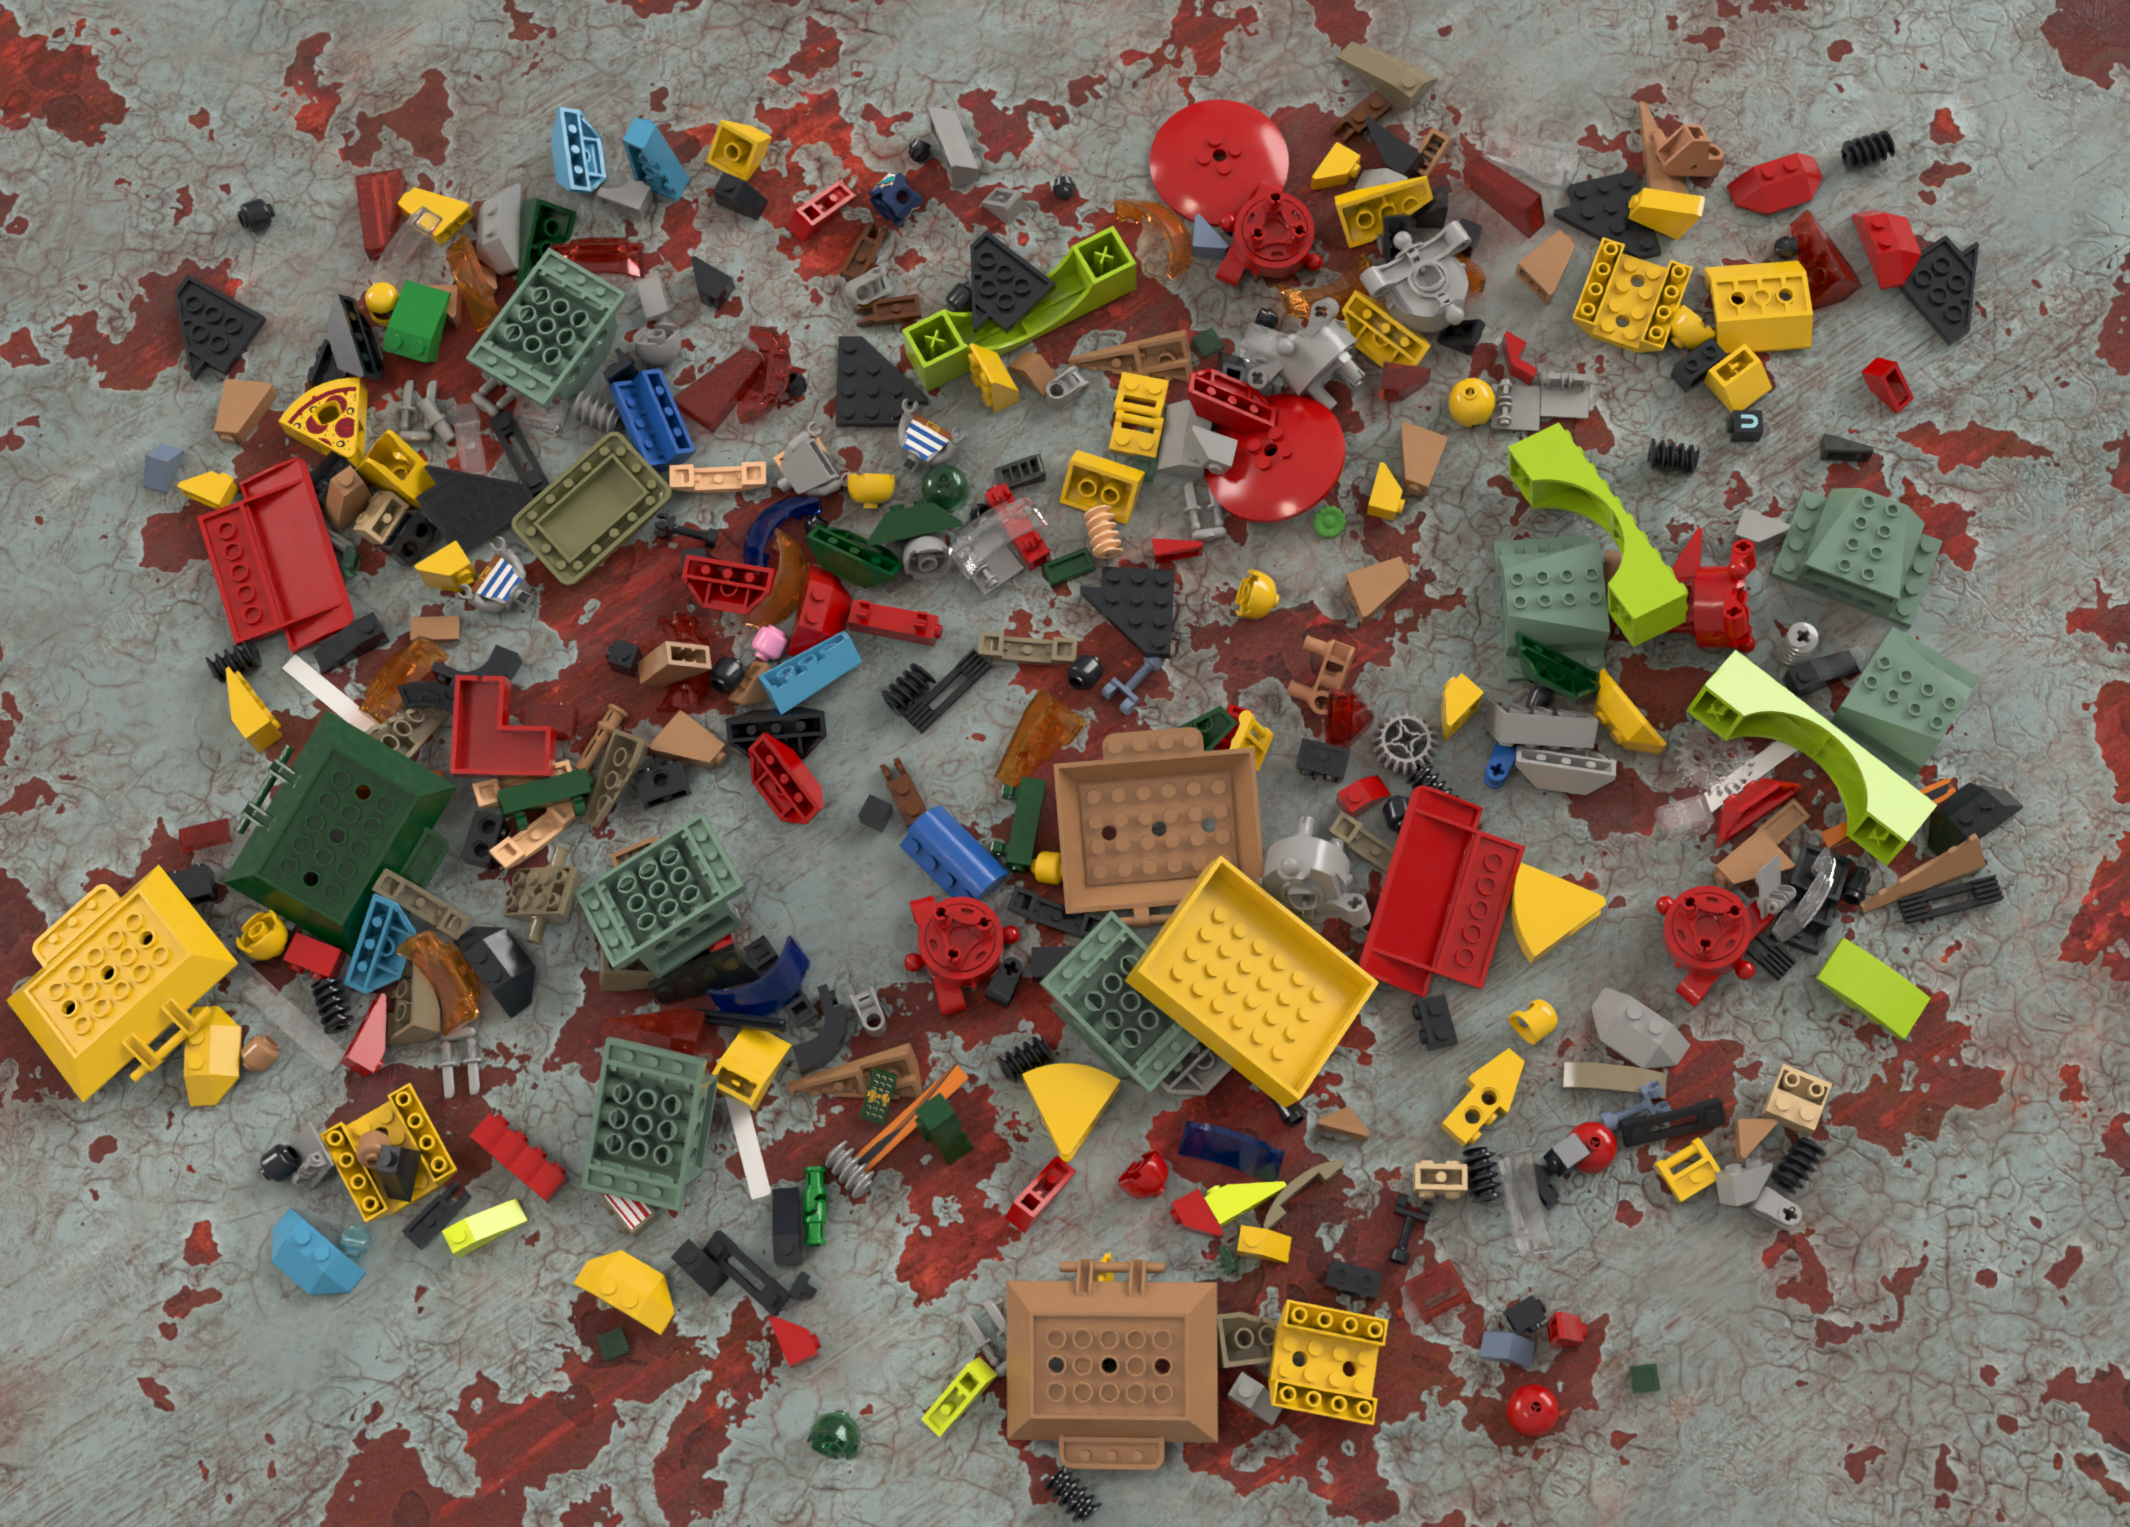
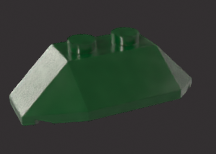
M927 499L913 501L914 506L904 508L903 504L889 507L890 512L884 513L868 538L867 545L872 546L963 526V523L960 519L935 503H928Z
M816 525L805 539L822 569L865 589L892 580L903 565L889 549L879 544L868 546V539L845 529L825 528L823 525Z
M1519 631L1515 633L1522 675L1528 682L1537 683L1551 693L1558 694L1572 701H1577L1595 693L1601 688L1598 672Z

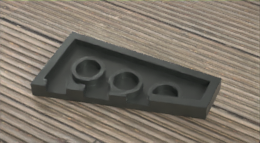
M733 942L675 969L659 979L656 978L648 982V990L661 1004L760 980L761 972L736 943Z

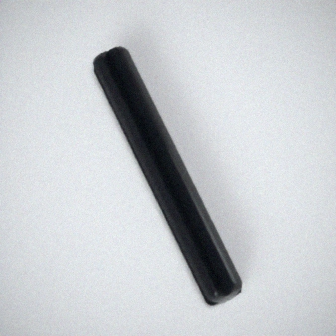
M697 1008L692 1009L690 1020L693 1023L775 1033L785 1032L787 1025L786 1020L780 1018Z

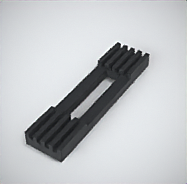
M507 409L487 420L521 483H524L533 497H536L550 483L510 410ZM511 434L515 435L533 470L524 473L506 437H511Z
M972 649L949 674L904 714V718L922 734L991 668V664L987 663L982 656H978V652L975 649ZM961 673L967 677L935 710L928 706Z
M1996 875L1931 892L1899 898L1897 902L1906 925L2002 901L2004 897L2001 895L2002 891L1999 889L2000 885H1998ZM1972 890L1974 899L1930 910L1927 908L1928 904L1926 901Z
M1764 933L1759 934L1756 939L1770 953L1765 957L1751 944L1748 945L1746 953L1779 981L1797 961Z
M1718 1097L1694 1103L1693 1106L1647 1117L1643 1115L1622 1120L1620 1124L1622 1125L1623 1144L1628 1148L1724 1125L1723 1103ZM1694 1115L1697 1116V1121L1652 1132L1649 1131V1126Z
M716 1230L702 1251L772 1316H778L780 1314L779 1311L783 1310L782 1307H785V1303L789 1301L788 1298L792 1297V1294L738 1248L739 1246L721 1230ZM734 1256L765 1285L764 1288L759 1291L728 1262V1258Z

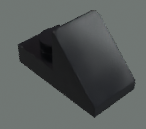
M1481 319L1463 320L1458 325H1450L1444 328L1437 342L1466 355H1472L1486 324Z
M1529 1162L1522 1163L1518 1168L1519 1172L1549 1212L1559 1204L1557 1190L1553 1185H1547L1546 1183L1556 1173L1545 1165Z

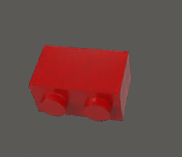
M296 932L283 960L289 965V970L301 975L305 971L312 974V979L320 981L327 978H337L347 955L341 949Z

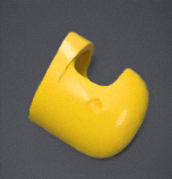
M386 282L375 283L370 286L365 295L366 305L372 320L385 327L388 326L390 319L380 320L374 316L372 311L381 314L395 308L400 295L393 285Z
M1541 999L1529 1002L1528 1011L1522 1012L1517 1010L1508 1017L1513 1029L1532 1045L1552 1033L1558 1024V1017L1554 1008L1548 1002ZM1517 1017L1524 1020L1528 1027H1521Z

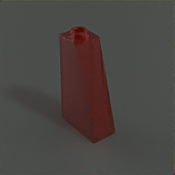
M1479 155L1465 165L1462 170L1465 185L1523 235L1530 239L1545 225L1540 193Z
M402 168L355 176L364 250L370 261H383L386 258L393 257L401 218L398 202L402 195L405 194L407 179Z
M743 347L675 395L674 401L678 410L714 434L765 371L763 358L756 351L752 350L750 352Z

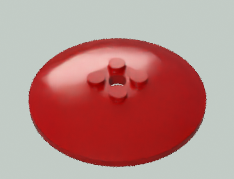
M1216 99L1201 101L1176 112L1158 131L1150 152L1152 182L1163 202L1176 214L1194 223L1195 216L1200 214L1212 227H1220V218L1225 214H1233L1237 217L1243 205L1255 196L1263 178L1284 187L1289 170L1288 149L1277 126L1259 110L1232 100ZM1220 153L1225 155L1226 159L1216 161L1213 156Z
M1280 393L1264 396L1269 404L1277 408L1275 424L1270 430L1237 433L1220 426L1215 432L1238 440L1232 467L1225 474H1214L1205 468L1207 484L1212 495L1228 513L1242 520L1255 523H1275L1289 520L1312 509L1335 486L1342 472L1346 457V442L1343 430L1334 414L1326 406L1315 399L1303 395ZM1270 449H1278L1273 456H1266Z

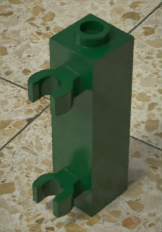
M585 768L498 790L496 797L502 818L514 817L517 832L527 830L528 822L525 813L571 801L575 817L585 815L586 807L582 798L590 796L594 783L591 774H586Z
M1021 777L1019 788L1011 785L1002 786V799L1017 800L1009 844L992 841L990 851L991 855L1006 856V867L1013 873L1024 874L1025 871L1031 872L1047 788L1046 780Z

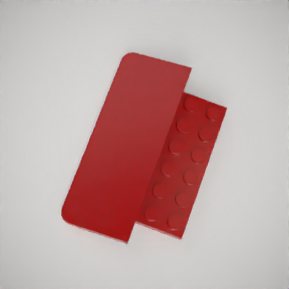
M289 459L240 482L244 500L197 517L234 642L238 647L242 646L243 641L247 644L251 643V638L256 641L284 630L290 651L296 654L339 633L354 621L353 609L308 466L303 459Z
M1425 785L1418 786L1412 791L1359 961V967L1375 980L1422 998L1426 997L1432 974L1479 990L1483 989L1525 846L1477 830L1483 810L1482 807Z

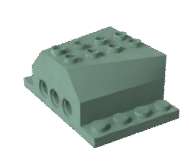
M548 248L467 355L466 360L471 365L546 409L555 395L564 400L581 392L608 356L618 328L615 314L627 300V293Z
M1833 488L1827 498L1803 490L1770 576L1910 629L1940 550L1942 540L1922 533L1925 522L1908 505L1862 488Z
M1588 535L1494 541L1493 554L1507 682L1526 681L1522 675L1516 648L1515 633L1517 631L1598 673L1603 668L1606 669L1604 647L1611 632L1600 540L1591 542V537Z
M1893 626L1830 723L1911 784L1962 709L1979 678Z
M702 812L575 892V895L612 968L617 972L639 958L659 979L744 925L728 901L747 889L707 816Z
M1110 911L1039 984L1055 999L1049 1007L1119 1078L1130 1075L1147 1093H1150L1200 1040L1124 981L1148 947L1113 911Z
M609 1036L606 1038L581 1188L675 1211L682 1209L686 1184L703 1172L719 1074H705L707 1059Z

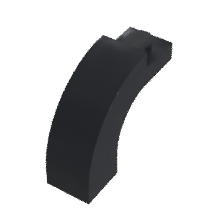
M495 645L488 661L479 669L463 672L435 661L431 671L436 677L435 680L437 682L450 684V686L455 687V675H476L480 678L482 676H505L512 680L522 660L518 653Z
M827 984L817 987L825 1012V1023L821 1032L810 1041L792 1046L802 1075L817 1071L830 1063L839 1053L846 1039L848 1030L846 1009L844 1004L834 1007V1005L838 1004L834 990L829 991Z

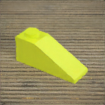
M1284 1181L1229 1184L1221 1188L1219 1185H1216L1206 1192L1207 1196L1204 1199L1219 1226L1223 1227L1277 1196L1287 1185Z
M515 1198L467 1217L444 1229L442 1233L452 1253L461 1258L528 1222V1219L518 1199Z
M980 1357L976 1358L965 1366L921 1420L938 1437H941L986 1390L998 1374Z

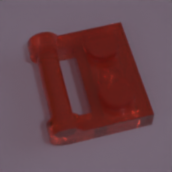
M1450 1258L1403 1283L1425 1325L1433 1322V1318L1462 1303L1465 1305L1472 1301ZM1453 1287L1456 1288L1458 1294L1429 1309L1425 1306L1424 1302Z

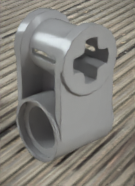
M883 266L876 267L850 280L845 287L847 297L859 304L865 305L891 293L893 287L887 280L886 268ZM862 287L861 294L857 296L858 289Z
M1077 366L1068 368L1063 374L1047 384L1046 403L1050 408H1063L1066 404L1089 390L1091 383L1088 380L1085 381L1079 374ZM1054 392H1058L1062 395L1059 397H1055L1051 394Z
M873 985L869 987V990L860 994L849 995L866 1033L871 1037L882 1036L886 1032L887 1023ZM872 1019L881 1020L880 1025L875 1028L868 1026Z
M1763 1186L1757 1200L1752 1201L1749 1206V1210L1753 1214L1783 1230L1793 1229L1802 1217V1211L1797 1204L1766 1186ZM1787 1212L1792 1214L1789 1221L1784 1219Z

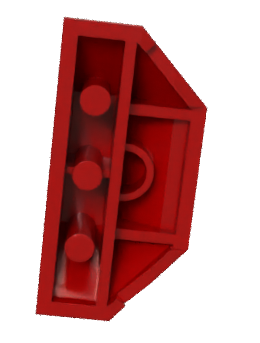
M1794 153L1753 166L1727 184L1726 187L1735 207H1743L1753 212L1770 215L1812 201L1823 176L1814 157Z
M1879 210L1852 214V219L1880 290L1904 286L1922 255L1907 217Z
M1212 368L1191 372L1189 375L1186 394L1197 416L1237 433L1265 431L1274 427L1277 408L1269 404L1267 399L1249 384Z
M686 554L681 578L703 608L749 615L771 594L776 569Z
M809 565L786 655L795 657L845 629L852 597L836 575L821 567Z
M763 733L748 748L752 783L780 821L806 825L823 809L822 787L793 749L768 733Z
M1762 778L1758 782L1752 780L1742 788L1744 791L1739 795L1735 793L1729 795L1723 800L1724 805L1719 812L1715 846L1720 848L1791 800L1802 789L1800 784Z

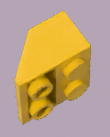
M1745 343L1709 369L1704 380L1706 386L1731 413L1733 410H1745L1772 389L1761 360Z

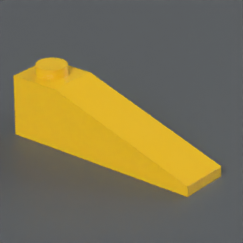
M1427 176L1357 189L1335 196L1336 208L1349 249L1372 242L1378 238V235L1382 233V216L1403 213L1411 215L1433 200Z

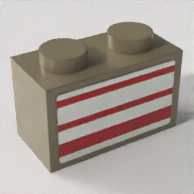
M605 1193L600 1194L604 1199L601 1205L610 1216L614 1213L621 1220L617 1225L626 1235L631 1232L636 1238L660 1218L649 1204Z

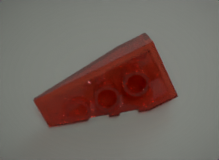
M1810 210L1804 211L1790 224L1791 235L1797 241L1798 261L1806 270L1812 310L1845 301L1862 286L1849 262Z
M1329 689L1323 719L1324 743L1349 749L1373 725L1374 712L1368 710L1366 703H1362V698L1355 689Z
M678 1008L668 1011L603 1019L599 1045L605 1046L606 1038L610 1036L699 1057L706 1012Z

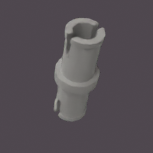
M430 396L417 404L429 420V426L431 428L434 427L444 444H448L457 437L445 420L447 417L444 413H440Z

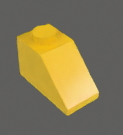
M1336 142L1312 176L1311 189L1319 190L1347 184L1351 177L1355 178L1361 169L1359 165L1360 155Z
M1383 462L1379 464L1367 514L1395 521L1397 513L1402 514L1405 503V500L1401 499L1403 490Z
M213 471L184 480L177 485L184 496L216 510L230 505L239 490L234 483L233 477L223 472L217 474Z
M1241 1225L1236 1256L1288 1264L1292 1237L1268 1229Z

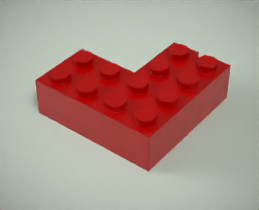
M455 675L450 774L455 777L544 779L555 776L557 730L551 726L509 725L511 680L505 676H482L480 678L476 675Z

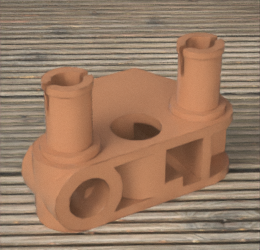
M1683 124L1668 139L1660 128L1653 130L1651 135H1649V139L1656 148L1655 158L1661 161L1663 165L1662 170L1666 175L1708 177L1720 172L1724 166L1722 160L1724 153L1722 149L1710 143L1701 125Z
M1307 635L1302 650L1323 656L1322 667L1315 686L1311 688L1291 680L1286 695L1307 701L1308 707L1317 714L1331 716L1352 666L1356 648L1333 639L1327 643ZM1331 662L1337 663V664L1342 665V666L1339 667V666L1333 665V664H1331ZM1318 697H1327L1329 703L1322 704Z

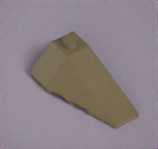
M1352 41L1337 56L1338 61L1408 112L1438 79L1418 64Z
M414 707L408 709L402 715L387 719L386 722L380 725L375 724L371 726L365 733L412 759L448 715L439 708Z
M614 728L581 822L599 828L633 779V776L642 766L651 741Z
M418 935L415 937L403 976L400 978L396 990H393L391 998L396 1000L393 1013H388L386 1021V1044L388 1045L426 1042L440 1033V1007L422 939Z
M601 946L599 961L600 990L630 991L648 988V982L657 978L639 958L616 972ZM696 955L675 969H678L688 963H691L703 956Z
M1244 1312L1217 1315L1218 1370L1270 1363L1278 1321L1249 1315ZM1295 1352L1292 1356V1359L1304 1358L1300 1352Z

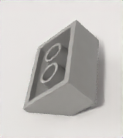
M937 107L928 108L930 130L953 189L979 181V171H982L979 158H974L972 154L974 146L971 138L966 139L964 134L967 130L963 118L959 119L956 111Z
M1189 400L1167 405L1156 472L1203 479L1205 468L1201 467L1184 437L1185 433L1193 425L1212 431L1213 422L1197 416Z

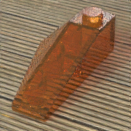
M1039 689L1026 707L994 777L1005 785L1019 786L1021 777H1030L1041 763L1052 759L1054 753L1063 745L1065 747L1068 746L1087 721L1054 697Z

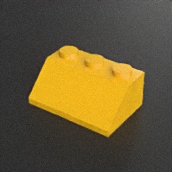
M1077 450L1070 459L1059 503L1084 511L1100 505H1109L1113 508L1107 513L1115 514L1113 520L1128 524L1140 494L1145 471Z

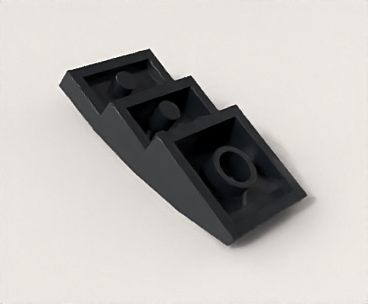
M1803 842L1787 884L1795 888L1796 897L1777 913L1769 938L1817 956L1839 901L1852 859Z

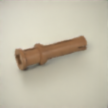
M609 703V710L602 721L597 722L596 727L598 729L574 765V769L585 768L586 774H588L605 744L612 736L614 728L617 729L623 718H627L628 714L624 710Z

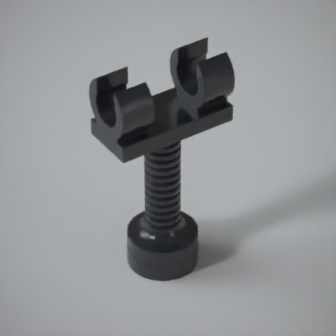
M666 513L657 514V518L667 521L655 523L656 529L660 531L666 530L664 533L654 531L657 538H668L669 541H672L673 535L679 534L689 538L693 537V539H700L704 541L705 547L715 549L719 530L709 528L708 531L701 532V530L689 529L677 525L676 516L672 515L670 518Z
M1399 1192L1393 1214L1404 1217L1405 1220L1397 1244L1398 1247L1390 1249L1388 1260L1398 1265L1408 1266L1411 1255L1407 1253V1246L1413 1224L1417 1221L1427 1225L1433 1203L1424 1200L1420 1214L1405 1209L1408 1195Z

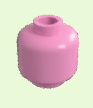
M771 624L768 627H761L752 641V647L756 650L755 656L768 662L769 658L773 660L779 659L788 644V640L785 638L786 633Z

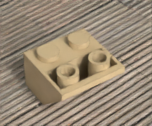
M1783 1064L1768 1094L1760 1117L1776 1119L1778 1121L1777 1124L1810 1136L1816 1129L1832 1083Z

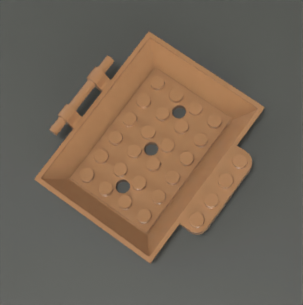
M1194 727L1109 734L1103 740V760L1053 764L1066 914L1133 908L1134 917L1120 918L1128 927L1144 929L1150 928V925L1165 924L1172 914L1149 915L1148 907L1179 905L1205 867L1220 855L1264 890L1258 882L1259 877L1263 876L1264 864L1254 747L1204 751L1203 736ZM1205 818H1213L1216 822L1214 830L1210 832L1204 831L1201 826L1202 821ZM1163 822L1166 825V831L1163 835L1157 836L1153 834L1152 826L1154 823ZM1106 826H1112L1116 829V836L1111 840H1107L1102 836V830Z
M1078 1259V1262H1060V1272H1077L1076 1281H1007V1440H1059L1060 1462L1070 1469L1154 1470L1159 1468L1165 1459V1442L1218 1443L1217 1282H1146L1147 1273H1165V1262H1147V1260L1131 1259L1130 1262H1095L1094 1259ZM1094 1272L1130 1273L1129 1282L1093 1281ZM1054 1357L1062 1359L1064 1362L1063 1370L1059 1372L1053 1371L1049 1365L1050 1360ZM1104 1359H1114L1117 1363V1369L1114 1372L1105 1371L1102 1366ZM1158 1359L1168 1360L1170 1363V1370L1168 1372L1161 1373L1156 1369L1155 1362Z

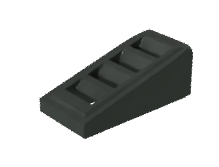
M1824 434L1820 441V459L1868 462L1874 452L1873 446L1830 434Z
M1040 453L994 469L999 486L1005 483L1003 473L1008 474L1010 482H1007L1006 485L1010 490L1046 481V473ZM1036 466L1037 472L1033 473L1031 467ZM1026 468L1027 476H1023L1022 469ZM1017 470L1018 479L1014 480L1012 471Z

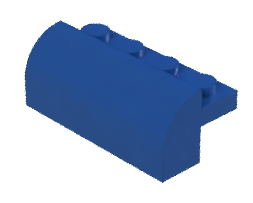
M661 369L642 370L631 381L613 382L609 386L634 448L653 469H658V472L668 471L669 465H681L696 452Z
M941 805L933 807L922 814L907 830L909 832L899 845L951 898L970 897L982 901L986 894L995 891L1009 874Z

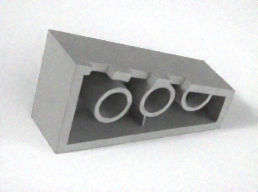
M1489 700L1484 728L1503 746L1511 747L1515 743L1523 744V746L1528 748H1537L1538 745H1545L1547 748L1559 750L1561 747H1570V749L1575 751H1584L1585 748L1594 749L1598 719L1591 713L1558 709L1557 713H1553V710L1541 706H1535L1533 710H1530L1527 707L1520 706L1518 703L1511 702L1509 707L1499 706L1496 700Z

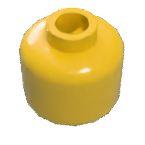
M1042 851L1036 859L1032 860L1031 872L1035 874L1038 882L1059 885L1063 882L1061 853Z

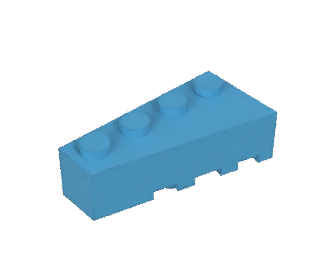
M635 117L622 140L635 181H643L651 187L652 192L678 202L690 178L658 127L651 120H642Z
M842 631L764 672L758 678L770 702L782 715L844 673L855 669L862 661L850 636L845 631Z

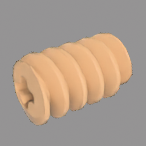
M1109 505L1093 507L1084 514V519L1087 522L1086 528L1089 531L1088 536L1091 539L1090 545L1093 548L1092 554L1095 558L1099 559L1114 558L1123 554V549L1116 548L1121 545V540L1114 539L1119 536V532L1113 530L1117 527V523L1109 522L1115 518V514L1107 513L1113 508Z

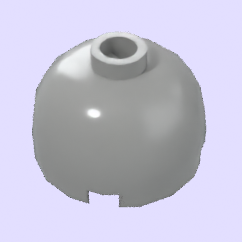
M658 323L654 324L655 329L647 330V327H644L637 331L633 336V341L638 356L643 361L659 367L666 366L675 359L682 346L680 332L675 324Z
M923 534L912 538L906 544L902 553L905 573L907 575L908 573L911 574L915 580L927 581L940 577L939 573L944 569L947 572L952 564L947 544L940 537L933 534Z

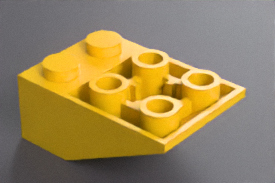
M973 343L969 344L970 354L968 359L971 363L969 368L972 373L970 378L976 388L980 387L983 392L981 397L986 407L991 406L993 412L996 413L1020 401L1019 390L997 352Z
M228 666L226 668L231 719L245 739L259 754L282 737L278 731L281 725L239 671L234 673Z
M742 1029L721 1057L712 1073L719 1074L716 1092L755 1112L792 1044L766 1031Z

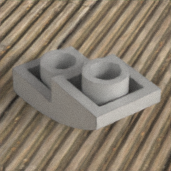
M659 271L637 277L638 291L647 321L669 315L668 300L663 290Z

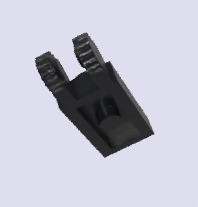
M453 1182L441 1195L438 1194L402 1230L420 1250L471 1199V1195L466 1192L452 1206L447 1202L459 1190L460 1184L458 1182Z

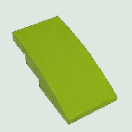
M1845 938L1839 940L1815 978L1851 1009H1858L1875 1024H1882L1899 1039L1907 1037L1931 999L1892 968Z

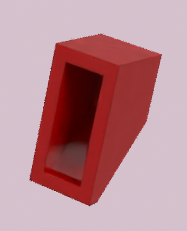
M1876 357L1861 371L1869 390L1895 413H1899L1914 399L1896 361Z
M1374 775L1359 779L1339 791L1336 802L1343 812L1352 818H1356L1390 797L1391 793L1380 777Z
M1199 1188L1171 1203L1172 1211L1169 1213L1176 1226L1181 1224L1183 1230L1217 1240L1223 1238L1224 1233Z
M775 1316L769 1317L788 1366L791 1369L820 1357L818 1349L822 1347L816 1333L811 1335L807 1328Z

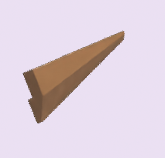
M1640 101L1638 107L1647 188L1689 194L1682 177L1666 175L1662 170L1663 165L1661 161L1655 158L1656 148L1649 139V135H1651L1653 130L1658 129V126L1647 103Z
M1186 329L1072 356L1068 359L1069 367L1089 368L1090 371L1105 370L1115 374L1126 372L1147 377H1162L1165 380H1186L1187 383L1189 375L1193 372L1191 350Z
M1974 833L1965 842L1958 846L1954 845L1947 852L1929 860L1898 880L1899 882L1886 889L1883 888L1878 891L1879 893L1861 901L1858 905L1861 912L1864 914L1897 902L1899 898L1919 894L1980 872L1986 866L1978 836Z
M910 1043L789 1081L787 1085L790 1095H794L795 1092H810L812 1096H819L820 1093L835 1094V1097L865 1098L872 1071L876 1068L899 1076L892 1099L915 1097L916 1100L923 1094L918 1062Z

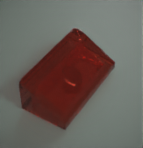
M228 818L179 829L178 844L179 849L183 853L232 842Z

